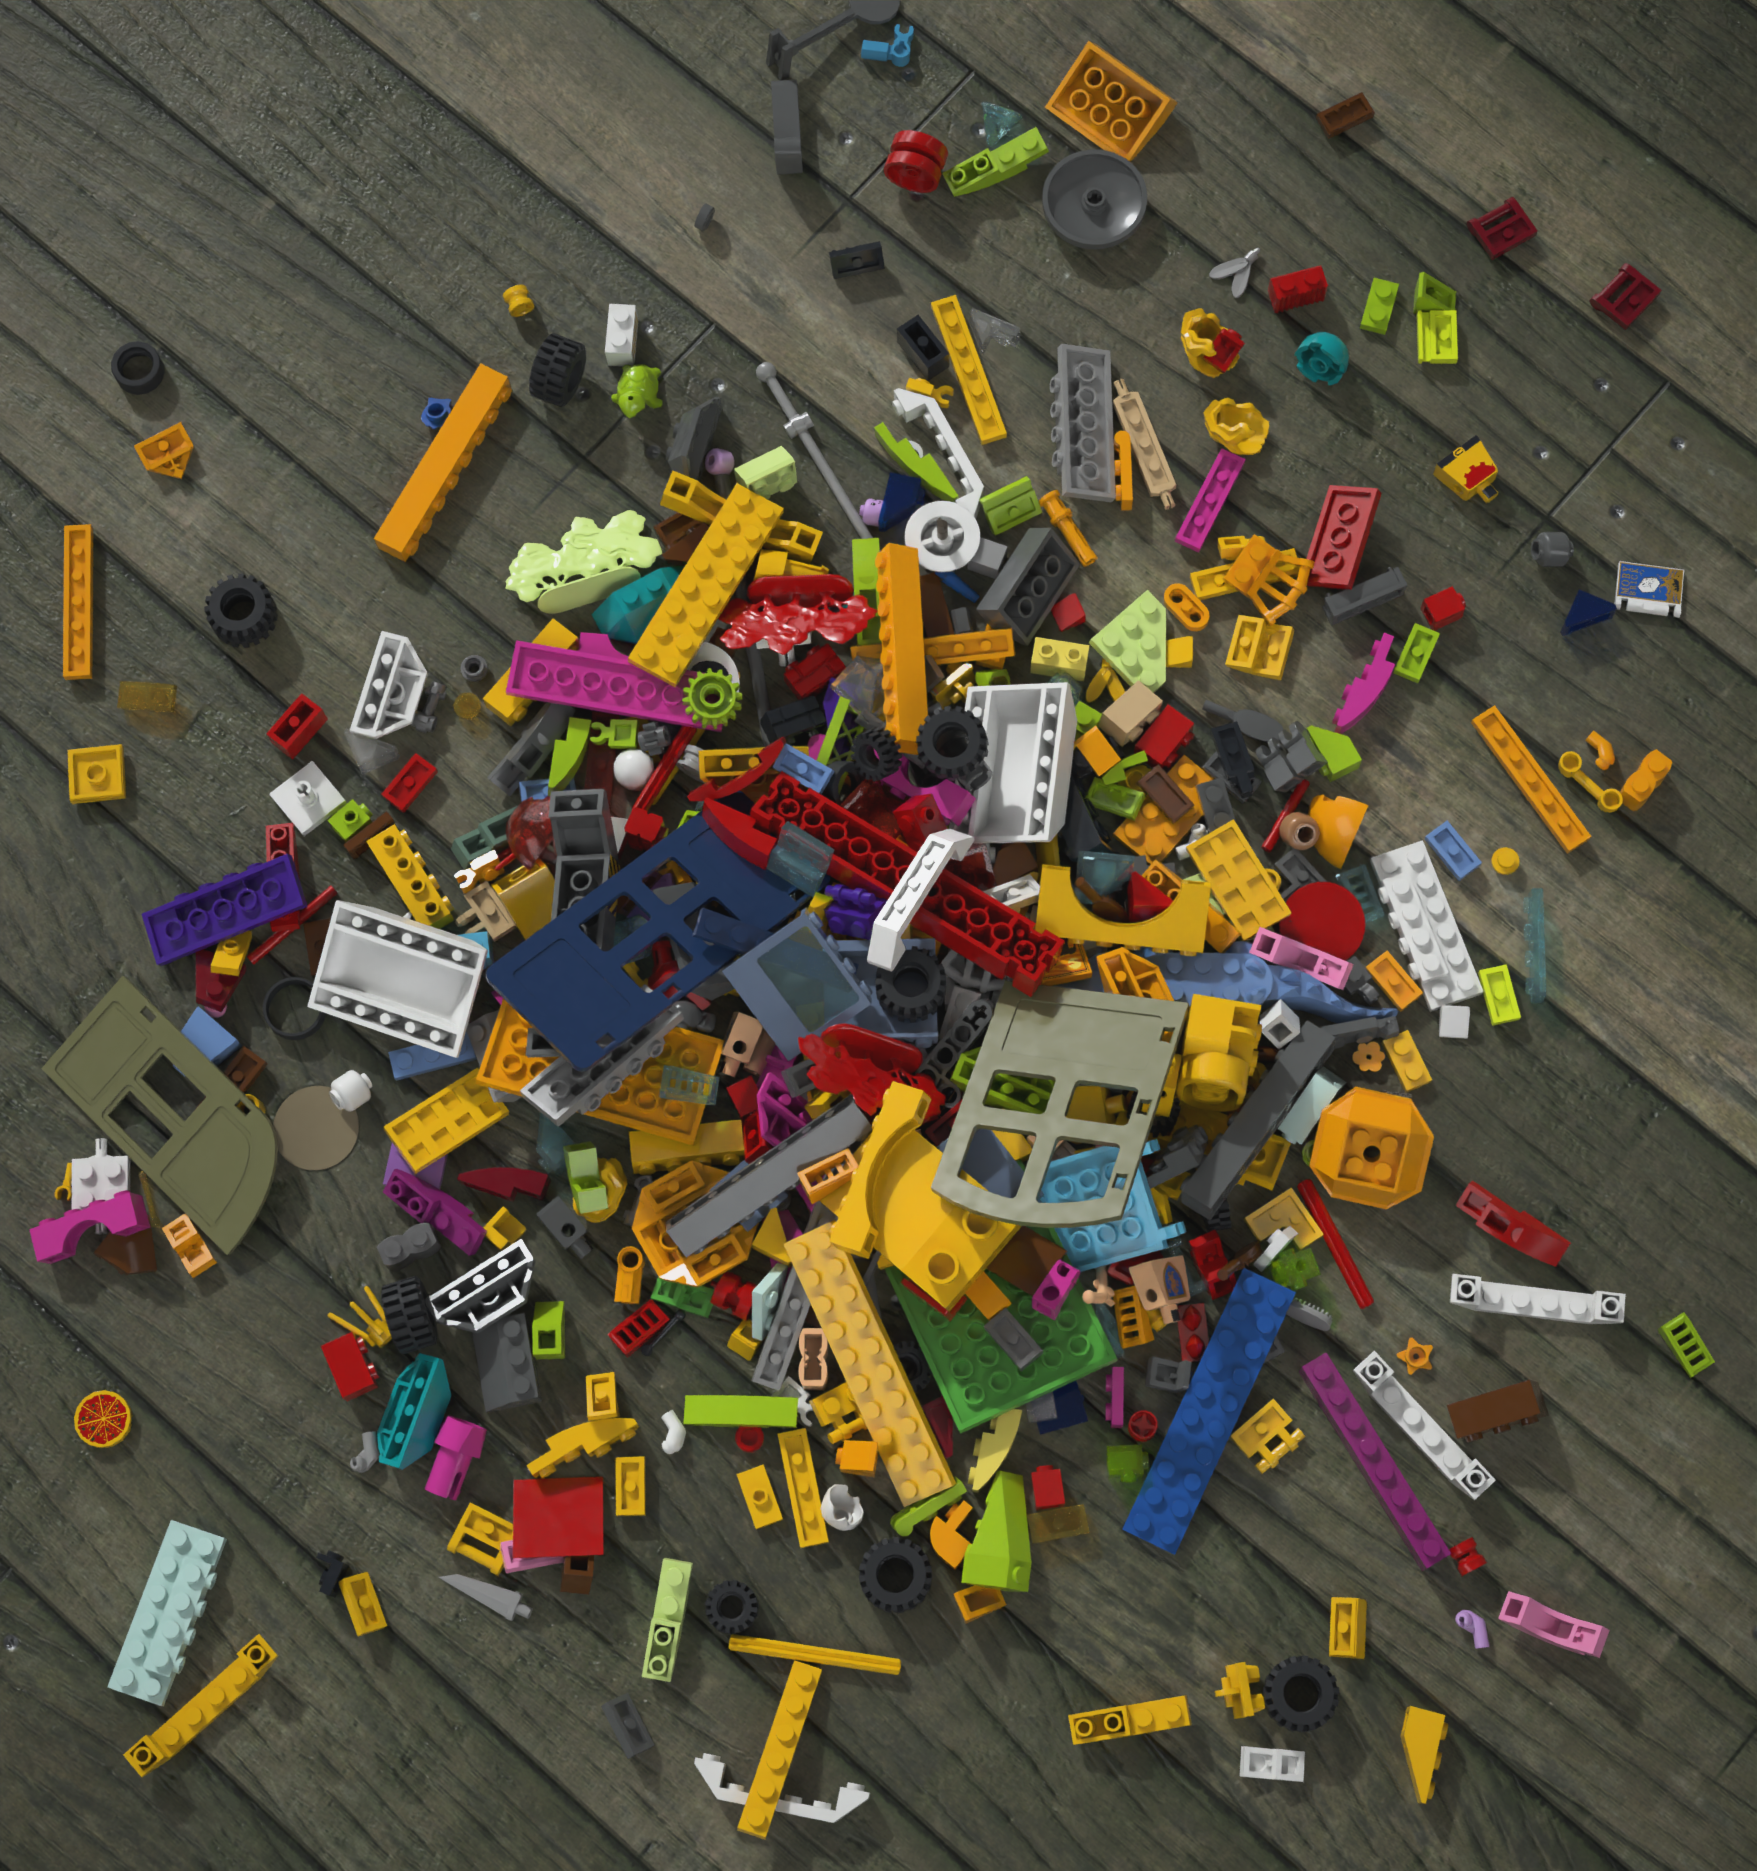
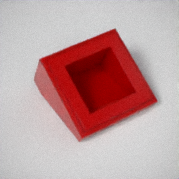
M1076 593L1064 598L1050 610L1060 632L1085 623L1086 620L1085 612Z

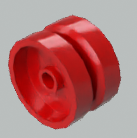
M905 130L896 133L890 148L891 153L888 155L883 169L885 176L892 183L909 191L928 193L936 190L942 175L941 170L944 168L948 157L947 147L938 139L923 132Z

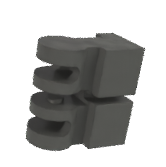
M1298 721L1289 725L1291 734L1286 730L1278 733L1280 741L1274 737L1268 740L1270 750L1264 745L1256 749V755L1264 766V772L1275 791L1288 792L1305 779L1304 776L1309 777L1328 763L1323 754H1320L1316 749L1308 731Z

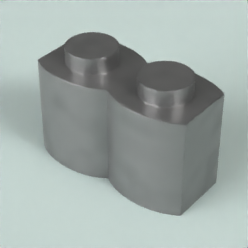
M429 1223L414 1225L403 1235L390 1236L377 1246L384 1265L390 1271L404 1269L411 1265L415 1259L428 1258L437 1253L441 1248L437 1235Z

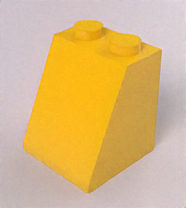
M537 857L491 884L524 940L551 922L555 879L548 867Z

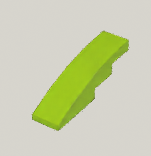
M883 422L874 427L877 440L891 458L911 478L944 501L955 503V500L959 499L958 494L930 453L920 458L907 438L897 443Z
M685 1395L683 1424L736 1428L740 1426L797 1428L799 1399L772 1396Z

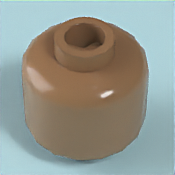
M1301 812L1287 815L1282 820L1279 828L1283 842L1297 850H1307L1313 847L1320 835L1317 822L1312 817Z

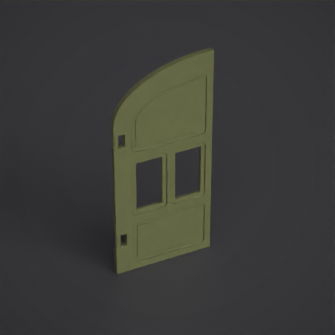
M122 976L41 1069L226 1255H231L252 1227L271 1189L278 1156L275 1129L269 1118L189 1038L161 1013L126 976ZM146 1008L156 1017L153 1021L143 1013ZM163 1054L206 1096L186 1121L142 1079ZM130 1091L173 1133L172 1137L153 1158L109 1116ZM240 1102L250 1110L247 1115L237 1106Z

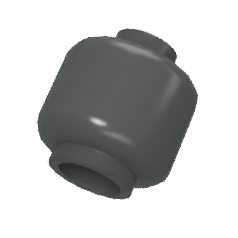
M1542 532L1531 544L1532 558L1542 567H1562L1568 562L1569 557H1572L1574 552L1573 543L1563 532Z

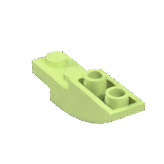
M669 1558L663 1559L642 1677L671 1682L689 1595L688 1589L693 1565L691 1562Z

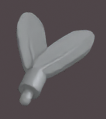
M1256 248L1254 251L1250 250L1244 258H1237L1214 267L1209 273V277L1220 280L1235 274L1232 283V294L1234 298L1241 297L1248 284L1251 264L1258 258L1257 254L1260 252V248Z

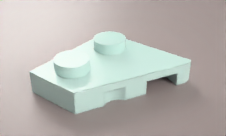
M777 1263L752 1291V1338L763 1341L769 1333L783 1293L788 1270L787 1265Z

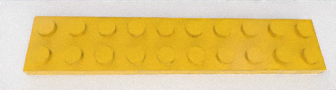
M833 1220L783 1245L874 1442H878V1452L903 1506L906 1507L954 1486L956 1481L851 1253L839 1250L829 1242L831 1226L836 1222Z

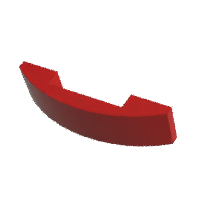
M783 736L761 749L758 753L762 761L761 763L723 786L718 787L715 780L711 779L691 791L687 796L689 801H704L706 797L712 800L719 799L747 787L769 769L782 751L786 739Z

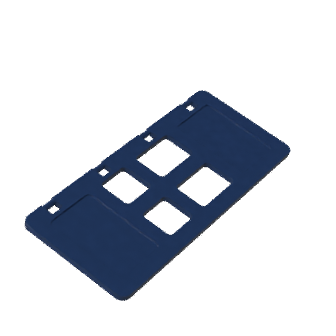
M740 790L716 800L750 816L751 809L755 805ZM702 810L492 964L486 971V980L574 1069L582 1072L588 1071L603 1060L607 1054L624 1044L671 1008L675 1002L688 995L740 954L715 944L708 945L703 940L693 937L694 931L685 924L684 920L708 902L714 900L734 919L770 932L799 910L802 905L810 899L812 900L816 892L821 893L830 883V875L776 844L775 854L766 870L750 863L721 841L702 817ZM770 834V836L777 838L774 834ZM672 860L697 882V885L675 902L667 905L642 880L666 862ZM800 889L805 895L795 901L791 895ZM620 896H627L650 920L609 951H602L579 927ZM668 936L693 961L655 990L646 993L621 968L660 938ZM674 986L678 992L668 999L663 993ZM606 1036L610 1037L613 1042L602 1049L597 1044Z

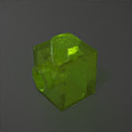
M1142 1444L1107 1446L1108 1478H1120L1121 1483L1137 1482V1477L1143 1476L1144 1469H1149L1148 1452H1142Z

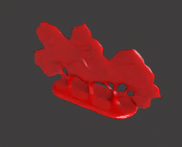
M840 575L763 577L754 580L748 586L747 596L753 604L740 598H735L727 603L718 620L732 625V628L727 629L720 637V640L729 649L751 647L754 643L765 639L768 641L770 650L785 655L792 650L793 645L801 644L807 640L810 631L816 630L826 640L844 644L852 639L855 634L867 628L868 620L874 618L878 610L869 607L868 599L863 595L853 596L854 588L852 583ZM845 604L848 605L847 608H843L842 606ZM838 607L840 611L832 612L828 608Z
M846 1023L828 1027L822 1032L820 1037L813 1033L806 1035L805 1038L798 1037L800 1051L816 1064L807 1072V1076L814 1082V1086L821 1091L836 1095L848 1090L853 1095L855 1103L870 1116L877 1112V1108L882 1109L884 1093L887 1089H890L892 1081L907 1085L900 1076L907 1077L912 1084L910 1087L923 1090L931 1098L922 1124L929 1121L931 1117H936L941 1113L939 1105H945L946 1096L937 1090L935 1081L929 1075L924 1073H917L915 1076L910 1075L920 1068L923 1062L921 1051L911 1044ZM912 1078L916 1079L918 1084H915Z

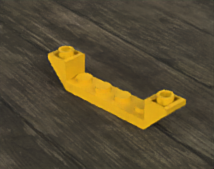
M260 1634L255 1636L236 1653L239 1657L157 1731L152 1735L142 1737L123 1754L141 1777L146 1776L173 1758L263 1677L278 1655Z

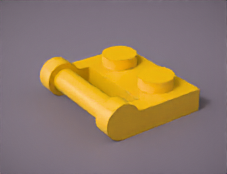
M470 1502L447 1546V1551L453 1554L458 1552L490 1569L491 1573L499 1576L504 1567L500 1544L501 1542L513 1540V1524ZM465 1534H468L500 1551L497 1557L494 1558L462 1542Z

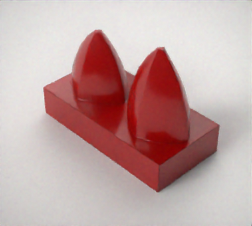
M1204 1303L1179 1305L1177 1308L1181 1320L1177 1322L1181 1360L1198 1363L1201 1361L1209 1343Z

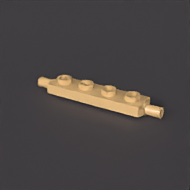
M1120 379V383L1117 380L1114 382V386L1119 396L1113 400V406L1123 431L1128 432L1130 435L1131 450L1150 497L1160 496L1165 510H1168L1169 507L1173 508L1176 504L1170 492L1176 489V482L1138 392H1129L1124 379Z

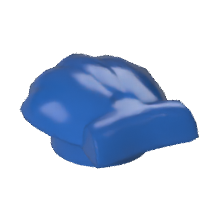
M428 398V405L421 415L422 422L433 430L441 428L451 412V399Z

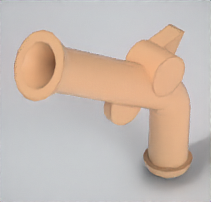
M1109 1264L1094 1268L1096 1270V1279L1093 1281V1285L1097 1292L1086 1290L1083 1293L1082 1299L1086 1304L1106 1303L1111 1307L1115 1304L1112 1300L1115 1293L1108 1286L1107 1268Z

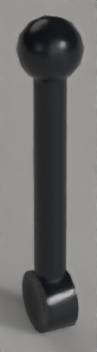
M682 1309L677 1310L675 1317L649 1344L642 1346L641 1353L644 1356H650L653 1352L652 1348L679 1320L685 1318V1311Z

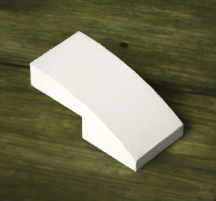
M1241 1746L1240 1777L1303 1782L1305 1752Z

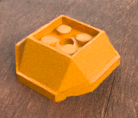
M1354 1087L1321 1110L1309 1167L1330 1197L1387 1210L1422 1191L1434 1134L1412 1099ZM1368 1146H1376L1380 1150L1379 1154L1373 1158L1367 1157L1363 1152Z
M691 1160L642 1188L632 1230L661 1280L698 1288L748 1260L759 1223L747 1232L738 1222L731 1227L727 1235L720 1239L714 1238L708 1242V1246L701 1253L696 1255L693 1253L687 1258L666 1232V1221L710 1192L709 1190L730 1172Z

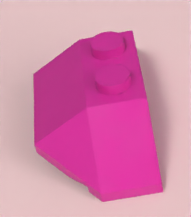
M771 1072L767 1073L757 1094L761 1137L775 1147L813 1121V1119L804 1107L808 1101L800 1095L792 1098L787 1085Z

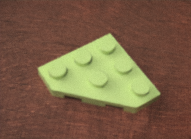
M1146 590L1089 641V644L1130 687L1139 680L1155 693L1166 682V608Z

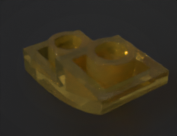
M120 681L117 708L123 710H147L150 712H174L177 686L162 683Z

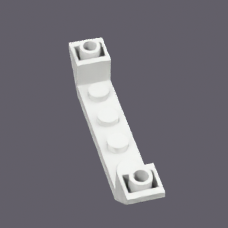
M900 388L894 390L892 406L898 416L902 415L907 423L923 415L928 428L935 430L937 434L935 439L939 448L946 450L949 455L947 460L954 473L958 471L962 478L960 484L966 495L955 500V503L965 507L976 519L981 506L979 499L984 497V486L936 400Z
M946 829L928 836L874 921L867 956L869 964L891 972L893 971L906 950L901 939L902 934L949 859L962 861L975 840L973 836L953 829Z
M1452 1274L1450 1303L1481 1312L1583 1324H1614L1624 1322L1626 1294L1605 1291L1586 1294L1481 1281V1277Z
M1375 1351L1353 1370L1369 1396L1453 1485L1475 1500L1496 1481L1476 1458L1472 1461L1392 1376L1394 1371Z
M703 1753L702 1759L695 1757L694 1764L718 1800L746 1804L749 1793L744 1792L745 1786L727 1783V1788H722L726 1764L720 1762V1756ZM848 1782L847 1788L840 1787L836 1811L830 1810V1803L814 1800L813 1806L802 1804L801 1797L786 1794L784 1800L779 1799L775 1811L835 1823L869 1800L870 1793L864 1792V1785Z

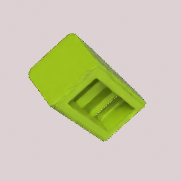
M1685 1312L1657 1329L1690 1378L1715 1363ZM1681 1325L1684 1330L1673 1336L1671 1331ZM1688 1335L1690 1340L1679 1346L1677 1341ZM1695 1345L1697 1350L1685 1356L1683 1351ZM1701 1354L1704 1359L1691 1366L1689 1361Z

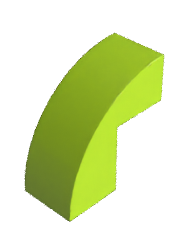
M591 1141L563 1146L568 1178L580 1214L608 1209L606 1187L600 1181L596 1147Z

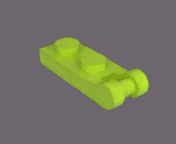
M955 1476L956 1484L910 1504L892 1516L890 1521L891 1527L901 1536L910 1535L915 1524L921 1520L925 1522L932 1519L938 1514L937 1510L943 1506H951L962 1499V1494L967 1492L965 1486Z

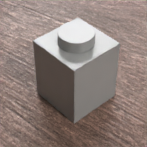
M980 537L978 550L971 561L968 562V570L996 579L1007 558V546Z

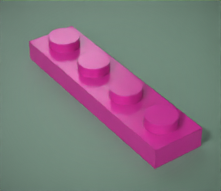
M1221 448L1175 538L1176 543L1198 553L1200 552L1246 459Z

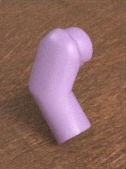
M1470 1610L1460 1611L1455 1617L1456 1624L1473 1634L1475 1649L1490 1647L1485 1620Z

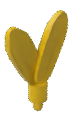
M1103 657L1102 668L1095 675L1086 691L1085 698L1088 703L1097 700L1105 686L1114 702L1125 693L1118 676Z

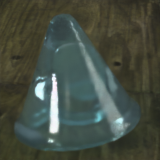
M983 101L981 106L983 109L987 145L994 146L1023 118L1022 114Z

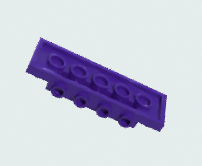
M285 854L266 863L251 864L242 873L227 874L223 876V880L220 882L203 884L198 887L199 890L196 892L179 894L174 897V901L142 913L156 964L159 966L166 965L307 907L292 855Z

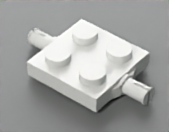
M95 1139V1156L72 1159V1210L86 1209L89 1207V1203L93 1201H107L113 1199L114 1194L117 1192L130 1190V1157L107 1155L108 1139ZM103 1223L96 1224L95 1234H107V1226Z

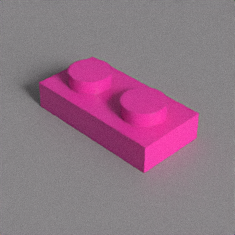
M1112 1367L1111 1374H1106L1105 1390L1106 1392H1111V1403L1105 1404V1420L1111 1421V1428H1122L1124 1367Z

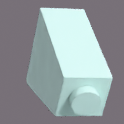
M1323 1066L1315 1073L1278 1129L1283 1132L1281 1135L1293 1144L1298 1142L1302 1145L1318 1124L1321 1110L1335 1100L1347 1082Z

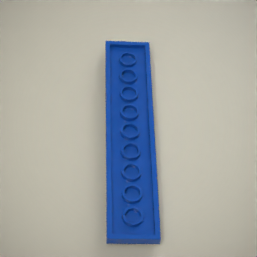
M1243 1268L1122 1530L1173 1555L1176 1554L1296 1294L1295 1291Z

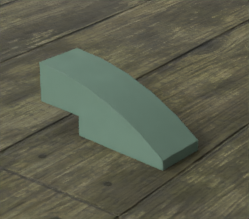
M522 804L479 823L477 829L454 839L451 850L462 868L467 870L471 868L469 862L493 850L496 854L500 853L532 832L540 823L531 810L523 811Z

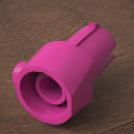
M447 1416L445 1422L441 1424L439 1433L434 1441L440 1445L424 1489L438 1496L457 1500L472 1458L480 1459L487 1430L463 1419Z

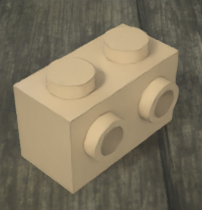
M1138 680L1102 713L1099 727L1123 747L1130 740L1132 742L1137 740L1147 724L1152 725L1160 715L1159 711L1163 701Z

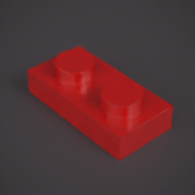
M415 753L381 795L404 813L438 773V770Z

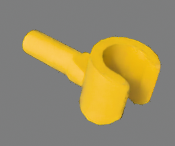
M67 1163L63 1185L55 1190V1198L57 1200H61L64 1189L68 1191L67 1201L72 1200V1163Z

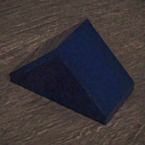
M1579 589L1560 633L1562 636L1612 619L1617 607L1614 603Z

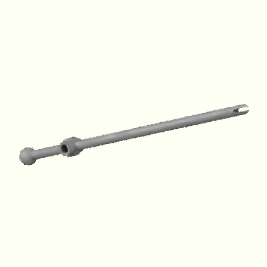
M770 362L760 364L756 369V376L760 381L767 383L788 417L789 422L783 425L791 439L797 435L800 437L860 538H873L808 432V429L814 426L807 412L800 416L797 414L776 379V367Z

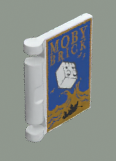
M1619 561L1614 609L1620 610L1622 600L1627 601L1626 611L1667 616L1669 607H1675L1673 617L1680 618L1684 570Z

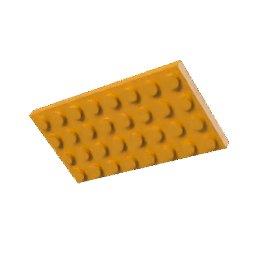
M504 998L476 1078V1084L522 1097L520 1090L559 1057L528 1058L526 1056L528 1028L533 1027ZM675 1026L663 1037L666 1044L663 1045V1051L659 1056L655 1058L649 1057L643 1063V1067L638 1074L627 1076L616 1093L612 1094L609 1092L606 1094L595 1111L590 1112L588 1110L584 1115L694 1145L725 1040Z

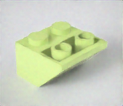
M782 446L734 469L738 484L766 499H769L771 495L779 491L785 492L790 490L797 483L795 461Z

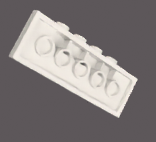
M1423 840L1372 857L1370 862L1380 885V888H1378L1379 897L1383 904L1387 903L1390 910L1388 914L1389 922L1393 929L1398 930L1400 950L1403 955L1407 954L1411 963L1408 964L1410 975L1413 980L1417 979L1429 1011L1432 1012L1444 1005L1449 1006L1482 995L1484 991Z

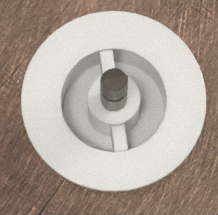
M935 501L922 506L910 517L905 529V544L909 547L918 548L919 565L934 572H951L965 566L975 556L980 544V529L975 517L965 507L950 501Z

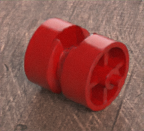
M726 1271L720 1281L711 1282L710 1286L714 1287V1293L710 1303L723 1310L730 1308L733 1315L747 1321L752 1314V1291L757 1285L750 1281L742 1283V1278L730 1271Z

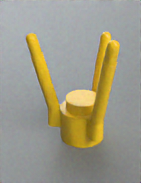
M365 1286L364 1290L383 1321L379 1318L373 1321L355 1302H350V1306L369 1325L366 1329L369 1335L335 1314L328 1313L330 1319L357 1336H362L372 1347L377 1345L379 1348H382L392 1339L383 1308L369 1286Z

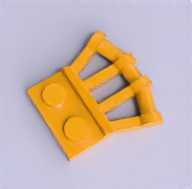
M1254 534L1222 580L1251 599L1266 623L1272 626L1276 623V619L1289 610H1294L1300 595L1306 593L1310 569H1313L1315 562L1309 559L1282 554L1278 549H1275ZM1277 562L1300 567L1297 580L1276 567ZM1270 573L1292 588L1287 596L1265 582ZM1261 589L1280 604L1269 611L1257 594V591Z

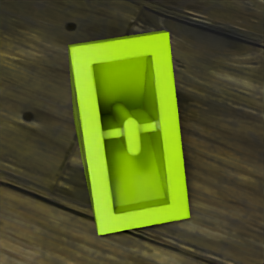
M1421 272L1415 288L1413 314H1417L1418 310H1422V312H1429L1430 310H1455L1456 291L1427 273Z

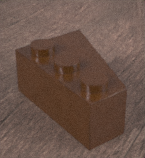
M1533 1380L1523 1381L1447 1405L1457 1439H1466L1467 1443L1483 1439L1482 1434L1491 1431L1494 1432V1435L1511 1430L1510 1426L1520 1423L1522 1426H1527L1539 1422L1538 1418L1549 1416L1539 1383Z

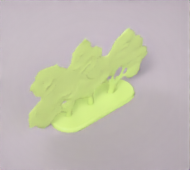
M627 510L613 516L604 529L598 528L592 519L575 517L571 524V531L566 532L561 539L563 545L561 550L555 551L539 543H524L518 552V557L509 566L511 576L505 581V588L516 591L520 600L525 602L534 601L540 596L538 599L540 611L549 614L561 613L606 599L616 590L640 579L641 575L637 569L626 566L635 565L641 568H649L655 562L656 556L662 554V550L657 539L639 535L644 528L646 519L642 515H637L635 511ZM622 558L623 562L618 566L617 559ZM603 569H609L608 571L601 572ZM563 574L564 580L560 581L559 577ZM581 574L585 576V578L564 584L573 575ZM550 576L554 578L557 585L555 586L554 583L548 585L543 581V577ZM540 583L544 588L538 589L536 584Z

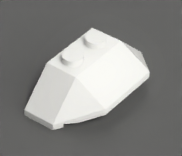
M384 631L381 632L352 721L351 733L377 739L413 723L428 673L408 637Z

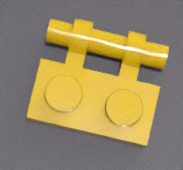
M847 1382L809 1401L821 1427L832 1423L835 1430L827 1434L831 1444H835L840 1440L844 1442V1440L852 1438V1434L861 1429H868ZM853 1411L857 1419L846 1424L842 1417Z
M1272 1399L1230 1435V1438L1248 1459L1256 1452L1261 1455L1263 1459L1255 1467L1263 1474L1269 1468H1275L1279 1464L1278 1460L1287 1452H1293L1298 1448V1443L1305 1438V1435L1299 1428L1291 1434L1285 1430V1427L1293 1420ZM1277 1435L1282 1442L1270 1451L1265 1444Z

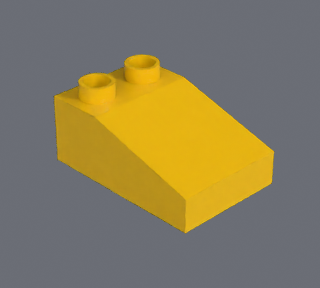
M914 1130L895 1146L880 1170L874 1194V1212L879 1234L873 1248L950 1312L1022 1226L995 1221L973 1214L933 1193L931 1185L943 1153ZM871 1134L853 1154L858 1165L862 1159V1148L866 1142H869ZM847 1163L842 1166L844 1171L849 1169ZM963 1169L961 1170L960 1179L988 1191ZM851 1180L820 1200L837 1217H839L841 1212V1201L845 1195H848L852 1185Z

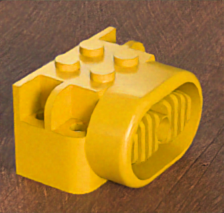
M1193 994L1184 1030L1181 1049L1182 1060L1176 1086V1097L1182 1103L1197 1109L1214 1112L1234 1111L1242 1106L1246 1095L1248 1077L1253 1076L1257 1064L1258 1051L1255 1050L1258 1048L1262 1032V1024H1258L1261 1005Z

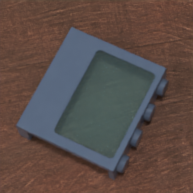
M807 908L801 911V915L736 961L732 960L722 969L726 978L788 1061L801 1053L798 1037L805 1038L806 1035L811 1033L820 1037L822 1032L828 1027L845 1023L872 1003L870 995L873 992L864 979L859 981L854 974L856 971L854 964L848 957L843 959L837 951L840 946L831 934L827 936L821 929L823 926L821 919L815 912L810 914Z

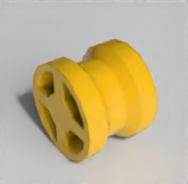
M515 285L503 293V299L505 303L509 304L508 310L512 317L526 315L534 309L533 300L528 298L529 291L525 285Z

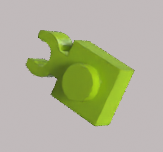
M611 719L610 727H605L600 722H594L591 727L594 730H601V735L599 737H590V741L595 745H602L609 741L608 746L611 749H637L640 723L638 720Z

